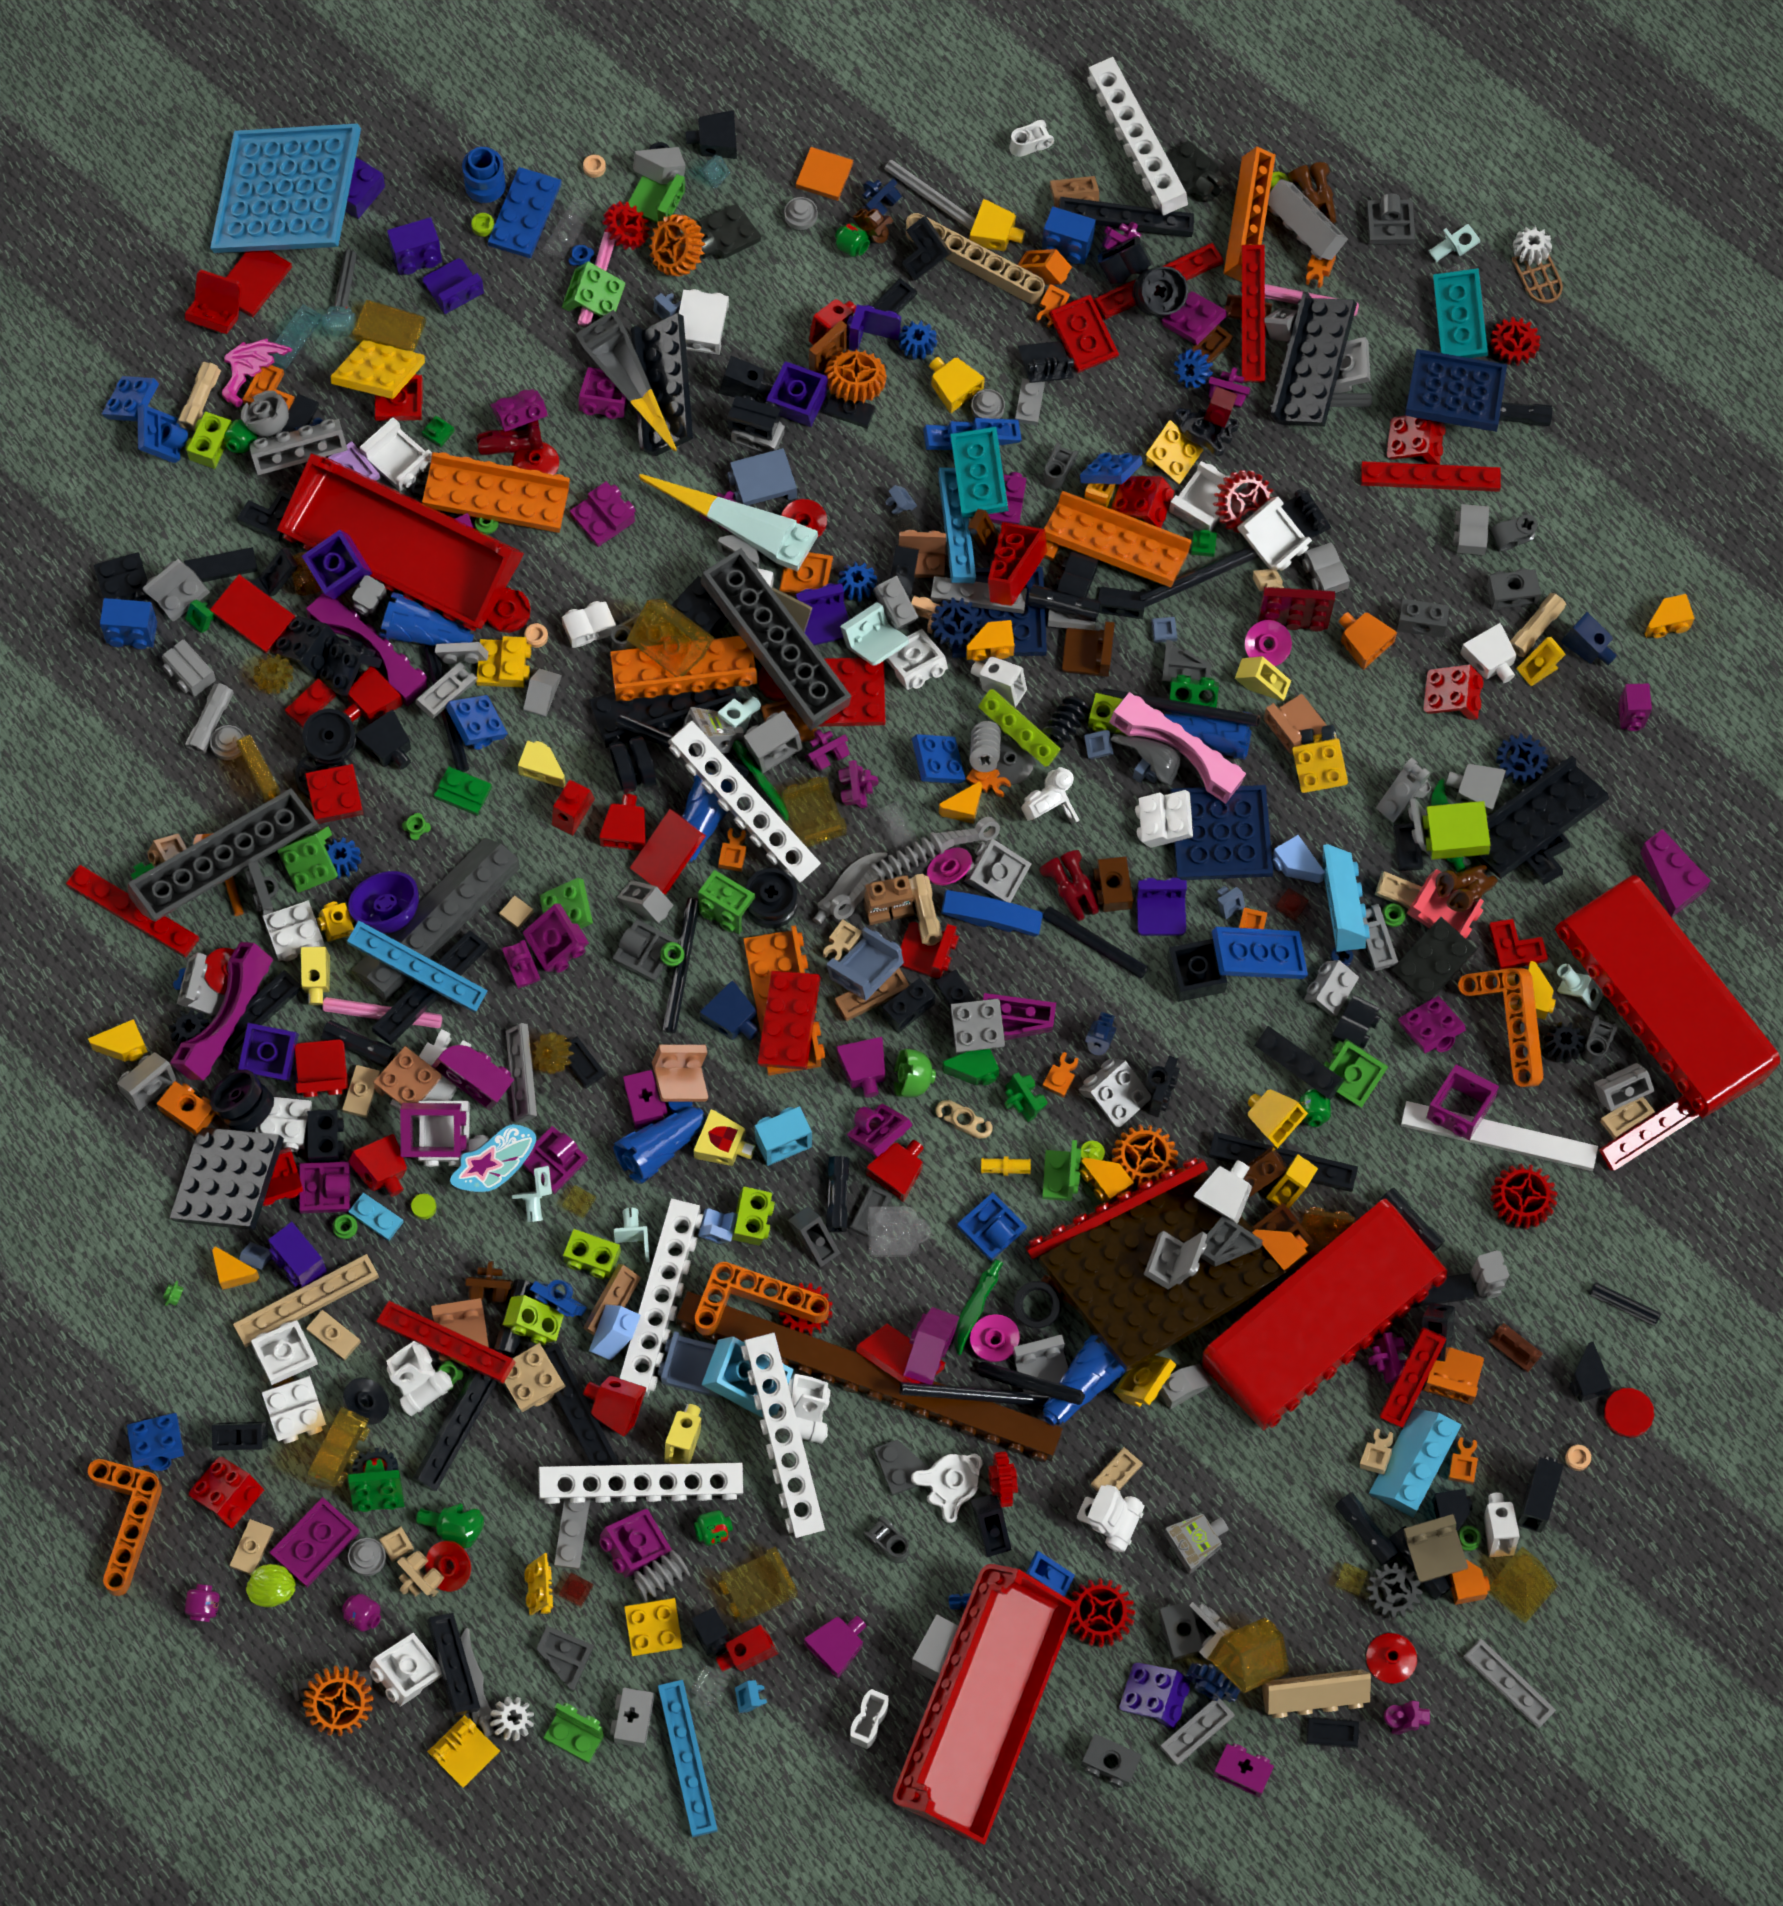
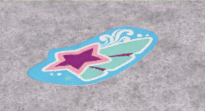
M512 1124L506 1126L481 1148L473 1152L464 1153L461 1156V1166L451 1176V1184L459 1189L474 1192L491 1191L501 1186L513 1176L530 1155L536 1143L535 1133L521 1125Z

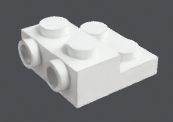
M923 629L907 636L909 644L886 658V661L895 670L896 677L907 690L922 687L926 680L933 676L935 678L941 677L945 670L948 669L945 655Z
M1182 790L1168 795H1163L1159 792L1139 798V805L1135 807V812L1138 819H1140L1141 827L1137 828V836L1142 843L1152 848L1193 837L1190 793L1188 791Z
M309 900L263 916L278 961L295 959L298 954H301V947L324 946V941Z
M274 1097V1106L270 1115L263 1123L256 1127L255 1132L279 1134L284 1138L282 1147L284 1149L290 1147L292 1152H297L298 1149L305 1150L308 1133L307 1111H311L312 1102L309 1100Z
M297 1320L284 1323L278 1329L269 1333H261L251 1340L253 1350L271 1385L318 1365L316 1357Z
M310 1375L262 1392L278 1441L283 1440L284 1444L298 1440V1434L307 1431L308 1435H313L323 1431L322 1426L326 1425Z
M414 1633L376 1656L370 1665L372 1679L376 1683L381 1682L386 1688L387 1698L392 1703L397 1702L400 1707L419 1695L422 1689L442 1677L439 1664Z

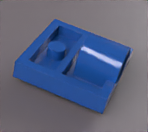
M122 376L112 396L107 401L102 415L110 420L138 421V407L142 405L148 406L159 383L154 378Z
M146 405L138 407V450L176 463L180 461V449L188 440V431L180 427L177 423L178 418Z
M1102 453L1080 474L1081 483L1123 484L1143 464L1140 455H1132L1130 453L1121 455Z
M488 695L449 701L445 706L464 744H472L476 750L482 749L483 745L484 747L490 745L495 740L504 739L508 734Z
M916 734L912 738L921 781L959 784L966 780L956 737Z
M993 1192L957 1224V1228L990 1261L1027 1230V1226Z
M554 1280L550 1284L535 1281L530 1289L536 1293L535 1298L545 1304H556V1310L568 1317H574L575 1315L583 1316L588 1308L572 1298L573 1288L571 1284L563 1280ZM562 1284L565 1288V1294L556 1289V1287Z
M177 1413L127 1425L134 1468L149 1465L150 1469L154 1471H163L170 1467L171 1459L184 1456Z

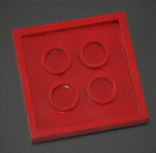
M825 658L824 660L852 697L848 707L817 727L885 725L884 661L877 665H871L862 658Z

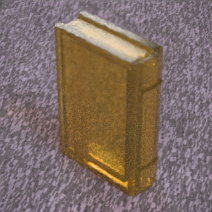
M366 299L352 333L355 336L353 340L357 342H362L363 340L372 341L377 344L414 352L425 327L426 317Z
M247 735L237 740L236 744L240 758L265 804L280 795L279 787L252 736Z

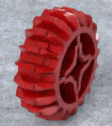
M1240 470L1238 474L1236 472L1230 473V478H1223L1225 485H1217L1221 491L1220 493L1213 494L1218 498V502H1214L1213 505L1219 507L1215 514L1221 516L1219 522L1226 523L1225 527L1227 529H1233L1234 532L1240 533L1237 527L1245 521H1241V517L1245 516L1248 511L1256 512L1268 500L1274 498L1269 497V494L1274 490L1267 488L1269 482L1267 480L1262 481V475H1255L1254 471L1246 472L1245 470ZM1248 483L1247 487L1243 488L1241 492L1234 491L1241 484Z
M1521 1163L1518 1165L1517 1170L1513 1165L1509 1166L1508 1172L1502 1170L1500 1173L1501 1177H1496L1494 1180L1496 1185L1491 1187V1192L1494 1194L1491 1195L1490 1201L1496 1202L1492 1207L1493 1210H1501L1498 1218L1506 1216V1225H1509L1511 1220L1514 1221L1515 1229L1519 1228L1521 1223H1523L1525 1230L1529 1229L1530 1222L1535 1228L1538 1227L1539 1221L1545 1223L1548 1219L1547 1216H1552L1554 1212L1552 1208L1557 1205V1202L1554 1200L1557 1197V1192L1552 1191L1555 1187L1554 1182L1547 1183L1550 1176L1547 1174L1542 1177L1540 1175L1542 1172L1541 1168L1537 1169L1536 1172L1532 1171V1164L1527 1169H1524V1165ZM1523 1180L1521 1186L1506 1187L1513 1181ZM1532 1183L1539 1188L1542 1196L1532 1188ZM1526 1188L1525 1194H1527V1199L1524 1201L1522 1205L1523 1199L1521 1198V1193H1523L1524 1189ZM1507 1200L1515 1203L1516 1210L1509 1205ZM1528 1206H1541L1534 1212L1524 1213L1525 1208Z
M1102 1578L1098 1579L1097 1586L1094 1585L1092 1580H1088V1589L1083 1584H1080L1079 1591L1081 1593L1077 1591L1072 1592V1597L1075 1600L1070 1601L1077 1604L1072 1616L1074 1618L1071 1619L1069 1626L1077 1625L1072 1630L1073 1635L1082 1632L1079 1640L1083 1642L1086 1637L1090 1638L1089 1646H1093L1094 1640H1099V1648H1103L1104 1640H1107L1109 1646H1113V1637L1118 1642H1121L1123 1639L1121 1633L1128 1635L1130 1630L1127 1626H1133L1134 1620L1129 1617L1135 1615V1610L1127 1609L1133 1606L1134 1602L1133 1600L1125 1601L1129 1596L1128 1591L1120 1594L1122 1586L1118 1584L1115 1589L1112 1588V1580H1108L1107 1586L1103 1585ZM1103 1594L1112 1599L1100 1601L1096 1596L1093 1597L1092 1595ZM1086 1600L1091 1613L1087 1615L1085 1620H1082L1080 1606ZM1119 1605L1121 1621L1115 1626L1110 1613ZM1097 1608L1100 1611L1107 1609L1104 1615L1105 1617H1103L1102 1615L1094 1617V1615H1096ZM1100 1624L1105 1629H1108V1631H1095L1089 1628V1626Z

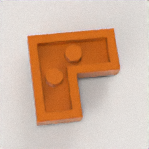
M273 365L266 368L261 367V372L255 374L242 399L243 404L248 403L250 405L254 402L253 397L255 395L273 390L283 397L289 410L295 399L294 396L276 390L284 375L283 369Z

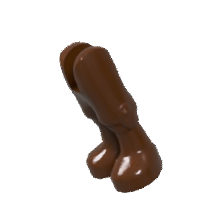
M1316 162L1310 166V169L1307 165H1303L1289 172V182H1292L1294 185H1300L1302 193L1335 224L1336 213L1333 192L1330 186L1327 185L1326 178L1330 173L1329 165L1325 162ZM1310 175L1315 180L1317 192L1312 187Z
M1486 865L1474 866L1457 874L1446 870L1437 875L1436 889L1441 898L1452 894L1447 900V906L1454 911L1463 912L1471 907L1473 901L1480 899L1482 895L1491 890L1496 885L1498 879L1494 875L1487 878L1484 874L1488 870Z

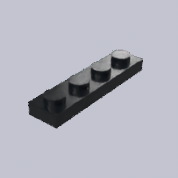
M286 970L281 972L247 1004L245 1013L239 1018L234 1027L233 1034L227 1039L223 1047L232 1054L244 1043L248 1023L257 1025L266 1023L302 990V986Z
M1267 1026L1254 1045L1330 1100L1344 1082L1342 1077L1270 1026Z
M454 1613L429 1617L427 1623L453 1715L478 1712L480 1704Z

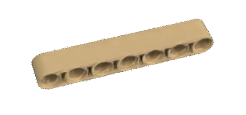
M919 213L909 215L906 220V229L924 215ZM928 218L952 252V254L945 258L946 260L1027 303L1037 304L1041 302L1044 295V281L1042 278ZM906 231L907 238L914 242ZM957 247V248H959V249H958V250H953V249H951V248ZM991 268H997L998 270L993 271ZM1015 278L1018 281H1011L1010 279ZM1030 289H1037L1038 291L1033 292Z

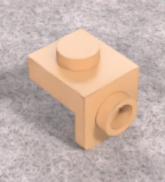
M914 596L911 604L918 616L929 619L928 633L932 634V613H935V607L940 605L933 603L929 598Z

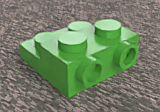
M1345 1039L1344 1042L1338 1041L1332 1050L1335 1056L1330 1063L1325 1061L1323 1065L1344 1079L1337 1092L1362 1108L1388 1066L1348 1039Z

